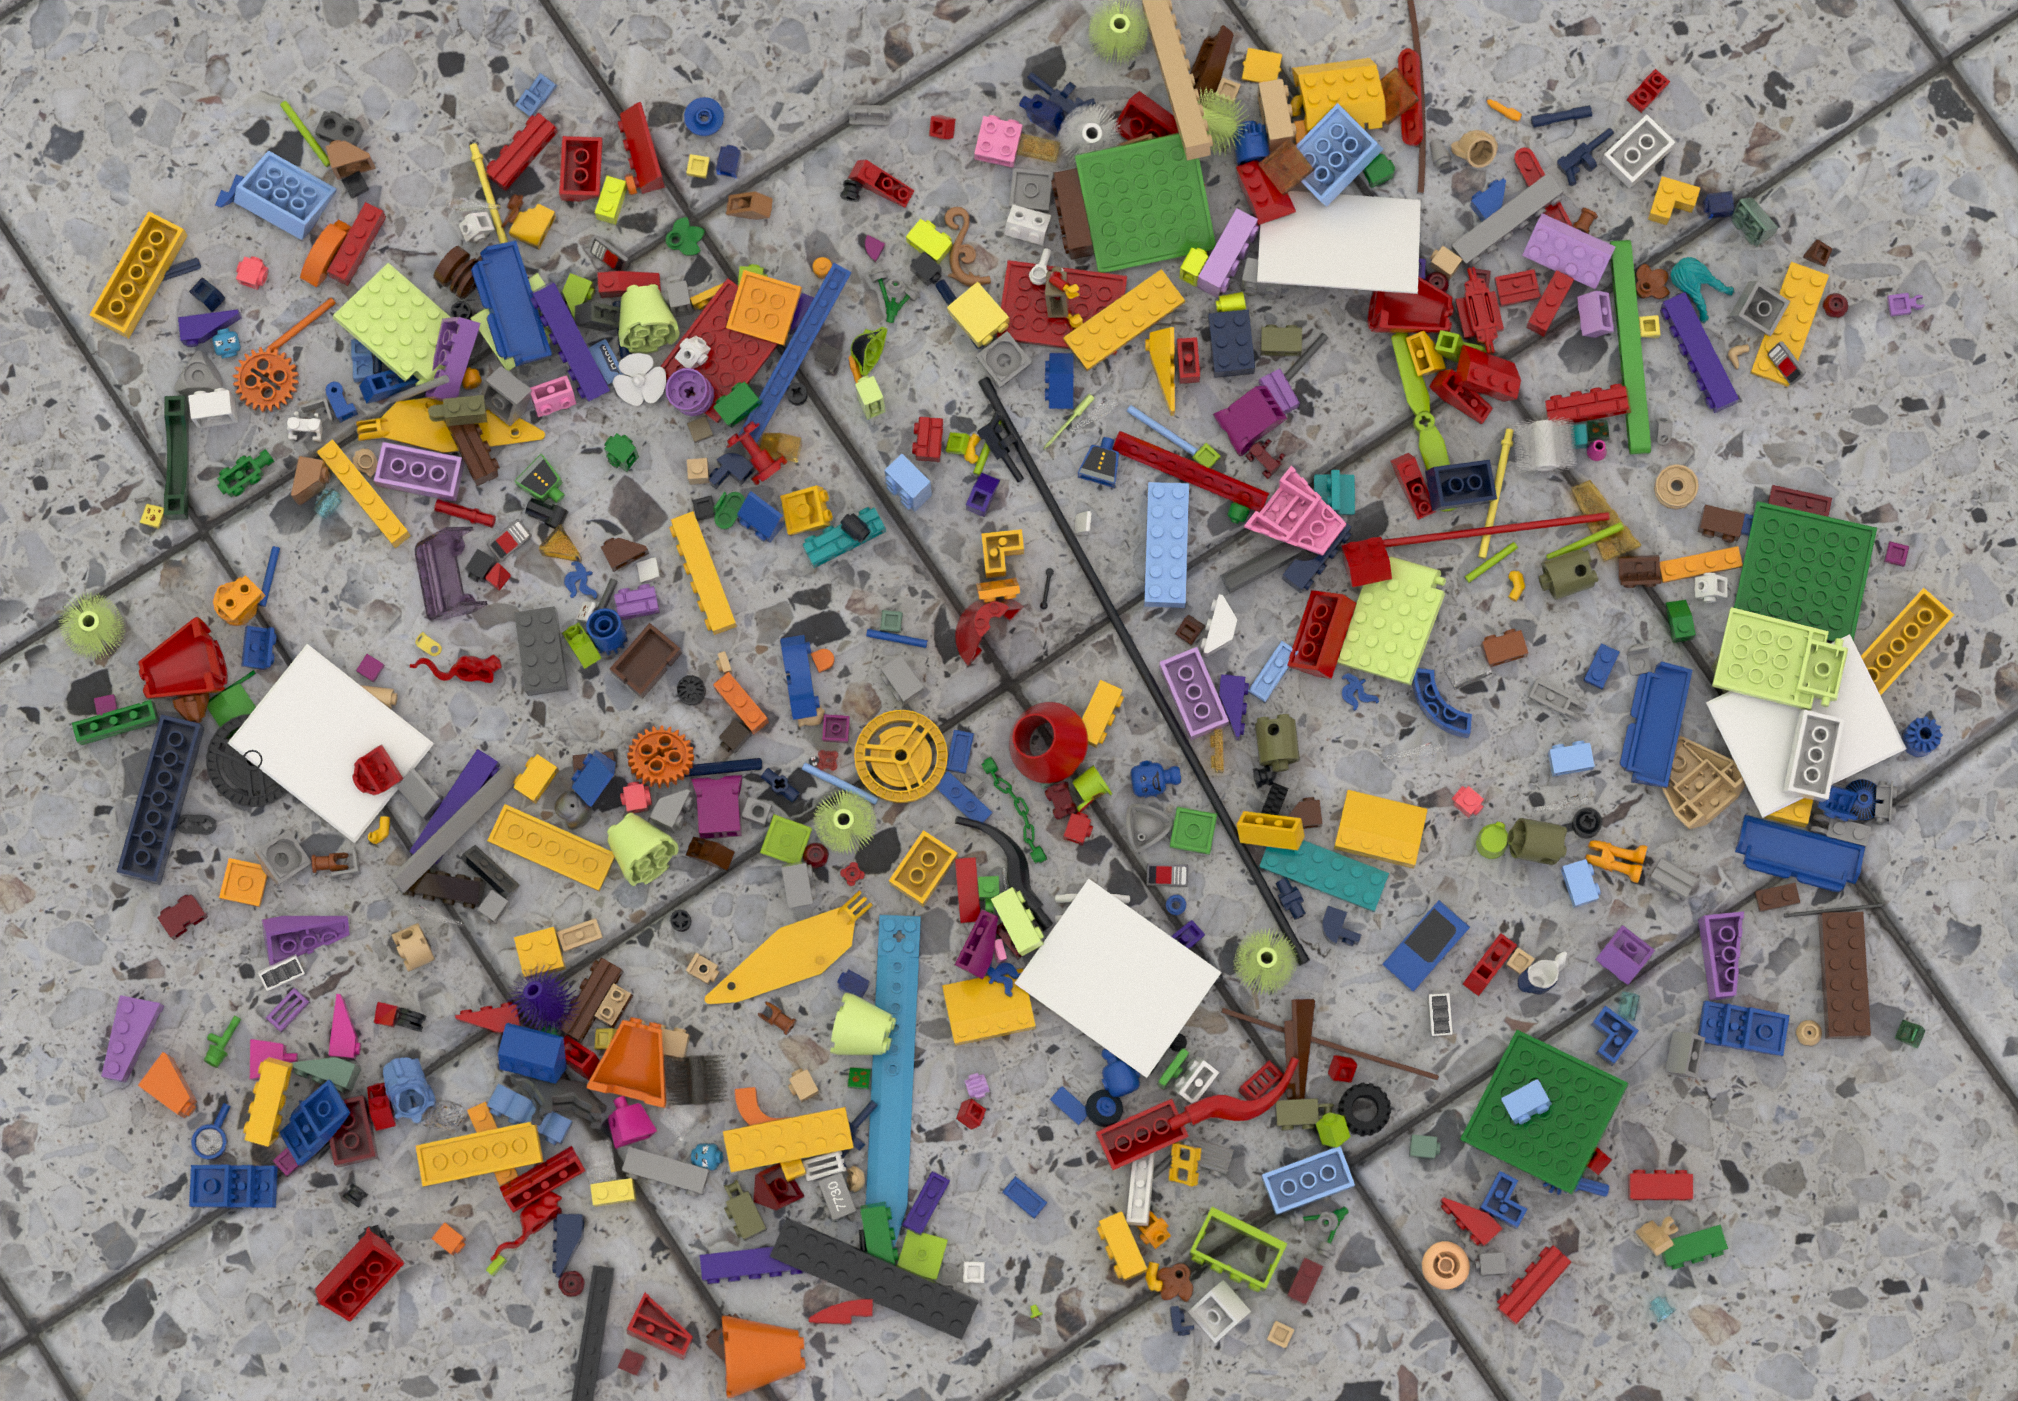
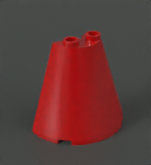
M1419 276L1418 294L1373 291L1368 309V328L1375 333H1419L1421 331H1425V333H1440V330L1450 332L1452 323L1448 317H1451L1454 309L1452 296Z
M1002 596L996 597V601L984 602L981 599L971 604L961 615L955 633L956 646L963 661L969 666L981 654L982 649L978 646L982 637L991 628L989 625L991 618L998 617L1000 619L1003 615L1010 622L1024 606L1013 599H1004Z
M199 617L193 618L138 661L140 667L139 675L146 682L143 693L147 699L217 693L225 689L223 685L227 684L228 674L222 650L217 639L213 641V637L209 635L211 632L210 628Z

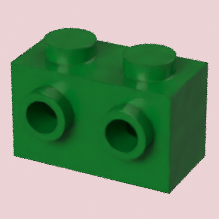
M616 433L614 437L610 436L604 444L606 446L604 450L608 462L616 469L620 467L627 472L639 458L636 447L632 444L633 441L624 434L620 436Z

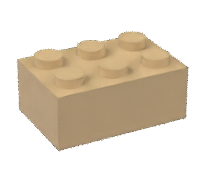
M1283 79L1258 84L1257 98L1262 123L1266 126L1270 151L1292 148V143L1295 141L1296 126L1295 123H1291V116H1293L1292 106L1287 104L1289 91L1288 86L1283 84Z

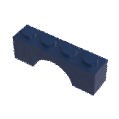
M1346 523L1345 528L1323 556L1319 554L1316 558L1308 561L1295 559L1283 573L1282 580L1299 593H1302L1304 589L1308 591L1315 582L1312 580L1315 575H1321L1326 569L1327 565L1325 563L1329 558L1333 560L1338 554V546L1341 543L1345 544L1350 539L1352 527Z

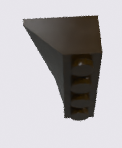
M428 869L402 895L412 898L415 895L423 896V900L432 902L435 899L443 900V904L452 906L455 903L463 904V908L474 910L475 907H479L482 903L486 883L480 877H474V880H471L466 875L457 874L453 877L450 873L444 871H435L433 873Z

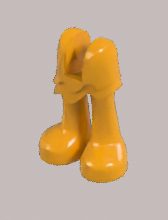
M1593 840L1589 842L1588 848L1602 852V855L1599 857L1586 854L1585 859L1587 863L1603 868L1606 871L1612 872V870L1624 873L1629 876L1632 882H1639L1642 871L1641 865H1643L1647 846L1640 845L1635 850H1628L1604 841ZM1614 856L1632 861L1640 865H1631L1615 861Z

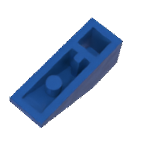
M388 370L366 376L359 385L366 404L415 387L419 379L412 375L405 382L395 372Z

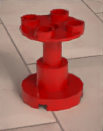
M752 421L744 427L742 434L738 435L736 433L727 440L728 445L726 447L729 448L739 441L742 443L752 457L749 461L758 472L751 478L756 486L760 482L759 479L762 482L781 469V462L785 465L788 461L784 455L774 460L766 448L761 450L749 434L760 423L755 424Z

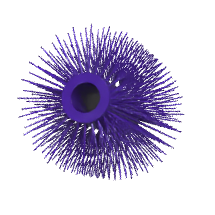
M536 966L535 981L533 976H531L532 980L524 986V989L515 988L524 990V992H519L524 994L521 996L517 995L518 997L515 998H523L512 1005L519 1002L522 1003L514 1009L522 1007L518 1014L525 1011L519 1021L529 1015L527 1021L533 1019L531 1025L535 1024L537 1020L535 1029L541 1023L544 1026L546 1022V1029L547 1027L549 1029L548 1024L551 1021L552 1026V1021H554L556 1030L557 1022L555 1021H558L563 1016V1013L564 1015L572 1013H565L564 1011L578 1010V1008L564 1009L576 1004L565 1005L572 1000H566L572 993L563 995L570 988L562 991L568 981L558 987L564 978L555 983L556 978L560 974L551 979L553 974L551 973L550 978L546 980L547 972L541 979L543 969L540 970L538 979V967Z

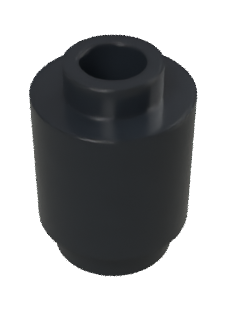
M854 513L851 515L846 514L840 522L842 524L841 530L854 541L858 540L860 543L871 532L868 525Z

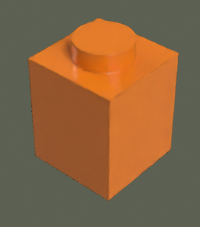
M445 1222L431 1238L451 1255L459 1254L466 1245L464 1243L466 1238Z

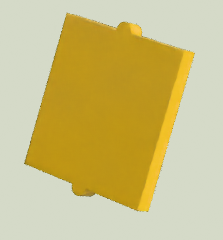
M1248 48L1246 60L1243 62L1242 80L1256 83L1277 80L1278 73L1281 72L1282 54Z

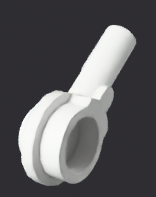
M1045 248L1043 250L1039 264H1036L1029 273L1030 281L1033 284L1042 285L1046 283V273L1048 272L1046 266L1051 254L1050 249Z

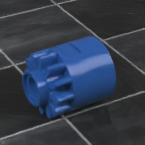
M1256 121L1240 123L1239 128L1235 131L1237 133H1234L1235 137L1233 138L1235 141L1234 149L1237 166L1254 160L1265 164L1270 162L1271 155L1266 126L1262 125V123L1257 124Z
M603 608L596 610L589 616L586 628L595 648H598L600 653L606 651V654L609 656L612 650L615 654H618L617 648H625L623 642L628 641L626 637L627 632L617 612L612 609Z
M1927 716L1916 718L1905 728L1901 739L1907 753L1915 757H1924L1937 748L1943 734L1940 731L1941 726L1935 723V719L1930 720Z

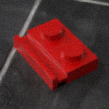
M1534 269L1494 278L1501 307L1541 298Z

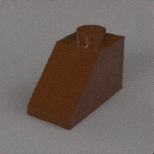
M610 538L601 546L613 572L649 554L645 545L622 538Z
M1315 797L1303 798L1302 802H1299L1287 817L1301 818L1303 829L1322 827L1320 800H1315Z

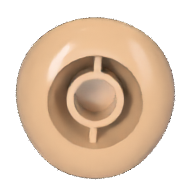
M1441 1241L1433 1244L1425 1252L1422 1259V1272L1425 1279L1432 1286L1445 1290L1453 1289L1460 1286L1468 1277L1470 1270L1469 1259L1465 1251L1457 1244Z

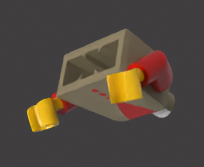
M1059 266L1053 267L1052 272L1046 273L1045 298L1048 318L1063 317L1065 320H1069L1073 328H1077L1083 324L1082 318L1079 313L1072 316V312L1068 309V298L1073 299L1080 294L1077 292L1079 287L1076 284L1069 286L1067 272Z

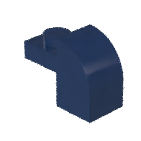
M727 453L717 459V464L720 468H715L711 472L709 482L711 486L717 489L731 475L742 485L752 475L755 468L743 456L736 453Z
M1327 906L1322 921V932L1326 940L1336 946L1338 938L1342 939V943L1345 945H1358L1361 934L1342 928L1347 912Z

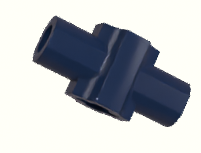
M767 768L761 775V779L772 787V791L777 796L783 795L791 803L799 797L800 792L789 784L788 779L784 775L778 776L770 768ZM777 782H779V783L784 782L783 784H784V787H785V788L782 789V788L780 787V788L776 789V788H777L776 783H777Z
M1287 877L1276 882L1275 884L1280 892L1278 898L1284 910H1289L1294 920L1306 915L1302 906L1304 900L1299 889L1296 886L1292 887Z

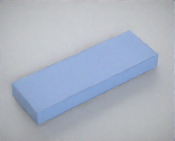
M1283 641L1280 642L1248 690L1250 694L1264 703L1267 701L1289 668L1287 664L1290 653L1293 650L1291 646Z

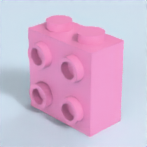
M994 115L983 116L974 153L975 160L1014 168L1023 131L1022 124L1012 119L1008 121L1000 120L999 117Z

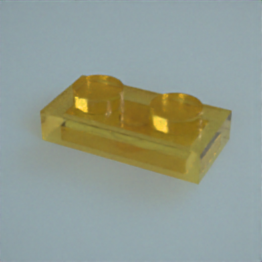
M1021 134L1017 155L1056 163L1061 142Z
M1214 729V735H1210V748L1214 747V755H1211V768H1215V773H1223V729Z

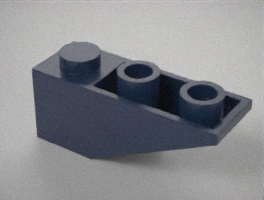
M557 1214V1219L553 1221V1231L557 1232V1240H553V1252H556V1261L552 1263V1272L556 1273L557 1278H561L584 1237L583 1214Z

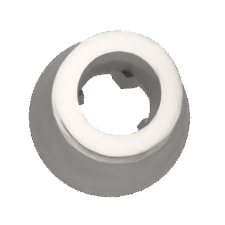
M1440 139L1432 140L1429 145L1433 165L1438 170L1448 168L1452 164L1451 155Z

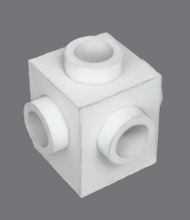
M487 212L470 213L459 224L466 242H483L486 240V236L495 230Z
M698 336L690 339L686 338L679 347L681 349L675 358L685 368L694 369L706 362L708 359L707 354L711 348Z
M1704 573L1702 577H1696L1695 598L1703 599L1704 603H1715L1716 599L1727 598V577L1716 575V573Z

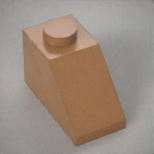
M755 191L729 195L726 215L755 220L770 218L773 198Z

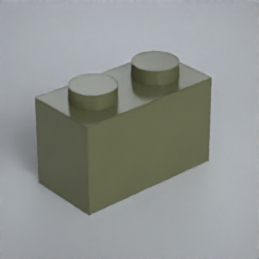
M1273 324L1265 325V327L1261 328L1260 356L1301 357L1302 328H1298L1296 325H1286L1283 328Z

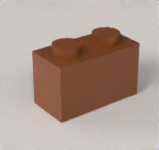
M1510 629L1503 632L1504 635L1502 636L1490 635L1484 638L1485 641H1482L1480 646L1487 668L1527 657L1529 652L1521 630Z

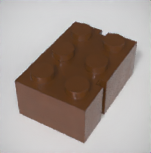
M649 623L611 666L610 671L643 699L667 672L666 665L668 664L671 667L680 657L682 651L680 647Z

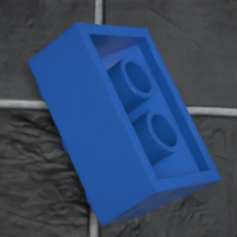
M511 1023L505 1025L498 1051L500 1070L556 1084L567 1068L563 1037Z

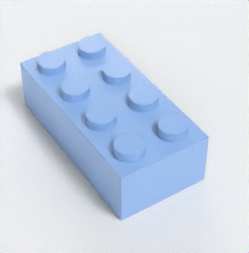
M1340 1146L1262 1174L1261 1176L1275 1216L1355 1186Z

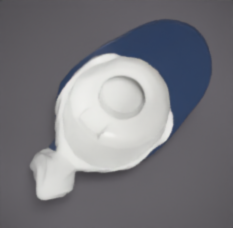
M1567 952L1557 954L1555 961L1541 960L1529 966L1518 977L1519 989L1522 992L1536 995L1548 992L1556 985L1559 972L1566 965Z

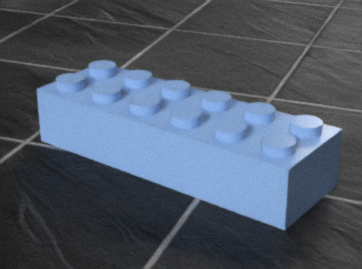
M1148 482L1144 607L1185 608L1189 483Z

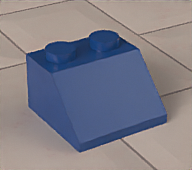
M752 491L747 495L737 513L740 520L739 524L747 530L749 528L756 532L754 535L763 542L767 540L771 543L785 525L783 515Z
M596 749L592 754H587L582 762L584 764L582 769H577L571 777V780H573L572 789L590 807H592L613 777L616 762Z

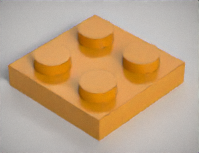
M229 858L219 898L260 907L268 876L264 873L260 864Z

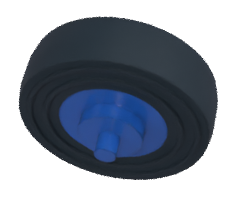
M1102 1089L1094 1092L1088 1098L1086 1113L1095 1125L1109 1127L1120 1120L1123 1114V1104L1119 1097L1114 1098L1109 1094L1108 1090Z

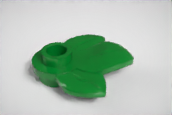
M683 217L674 223L673 230L667 234L666 244L670 249L680 250L684 255H696L701 252L696 243L702 239L705 231L700 227L689 226L688 218ZM679 238L678 243H673L672 240Z

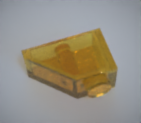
M763 433L760 448L761 450L766 448L772 457L778 458L784 455L787 460L798 462L803 443L801 437L784 433Z

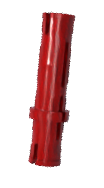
M437 499L434 511L465 519L474 525L477 523L493 528L495 525L496 515L481 512L477 508L471 509L441 499Z

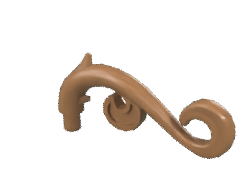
M962 207L950 208L945 214L946 225L951 229L958 230L959 225L953 222L955 216H962L964 224L951 248L950 268L952 274H948V277L954 278L968 287H972L977 282L980 285L991 284L990 276H975L972 272H969L968 275L961 269L959 255L965 254L961 261L965 264H971L976 259V252L971 245H962L969 227L968 212Z

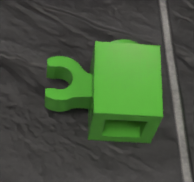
M999 876L978 877L979 901H985L986 911L994 913V904L991 899L1000 894Z

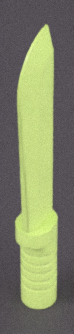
M1088 394L1073 410L1074 414L1047 442L1043 450L1050 446L1076 416L1079 417L1095 398L1091 394Z

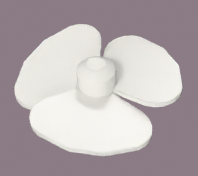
M629 354L619 362V370L626 375L614 377L613 385L616 393L625 402L633 406L641 405L644 399L648 403H654L664 393L667 383L666 371L660 366L651 369L654 361L648 354Z

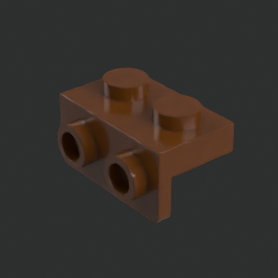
M1659 555L1618 557V581L1620 585H1623L1625 588H1634L1636 585L1644 584L1645 587H1655L1656 584H1661Z

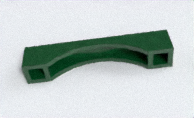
M164 396L167 439L164 516L168 520H188L189 401L185 396Z

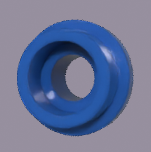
M1172 895L1166 901V909L1172 915H1180L1186 909V901L1180 895ZM1174 902H1178L1180 904V907L1178 909H1174L1172 907V904Z

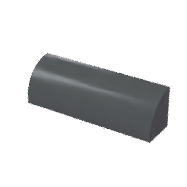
M1283 542L1221 574L1220 577L1229 593H1232L1301 557L1302 549Z

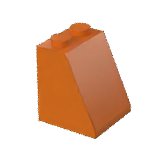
M162 1052L138 1086L177 1115L185 1118L195 1111L197 1100L174 1058Z

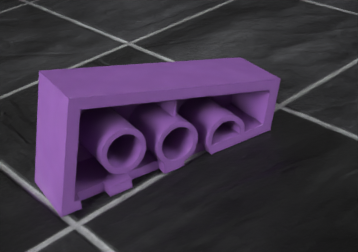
M120 995L101 1075L103 1078L127 1082L164 1005Z

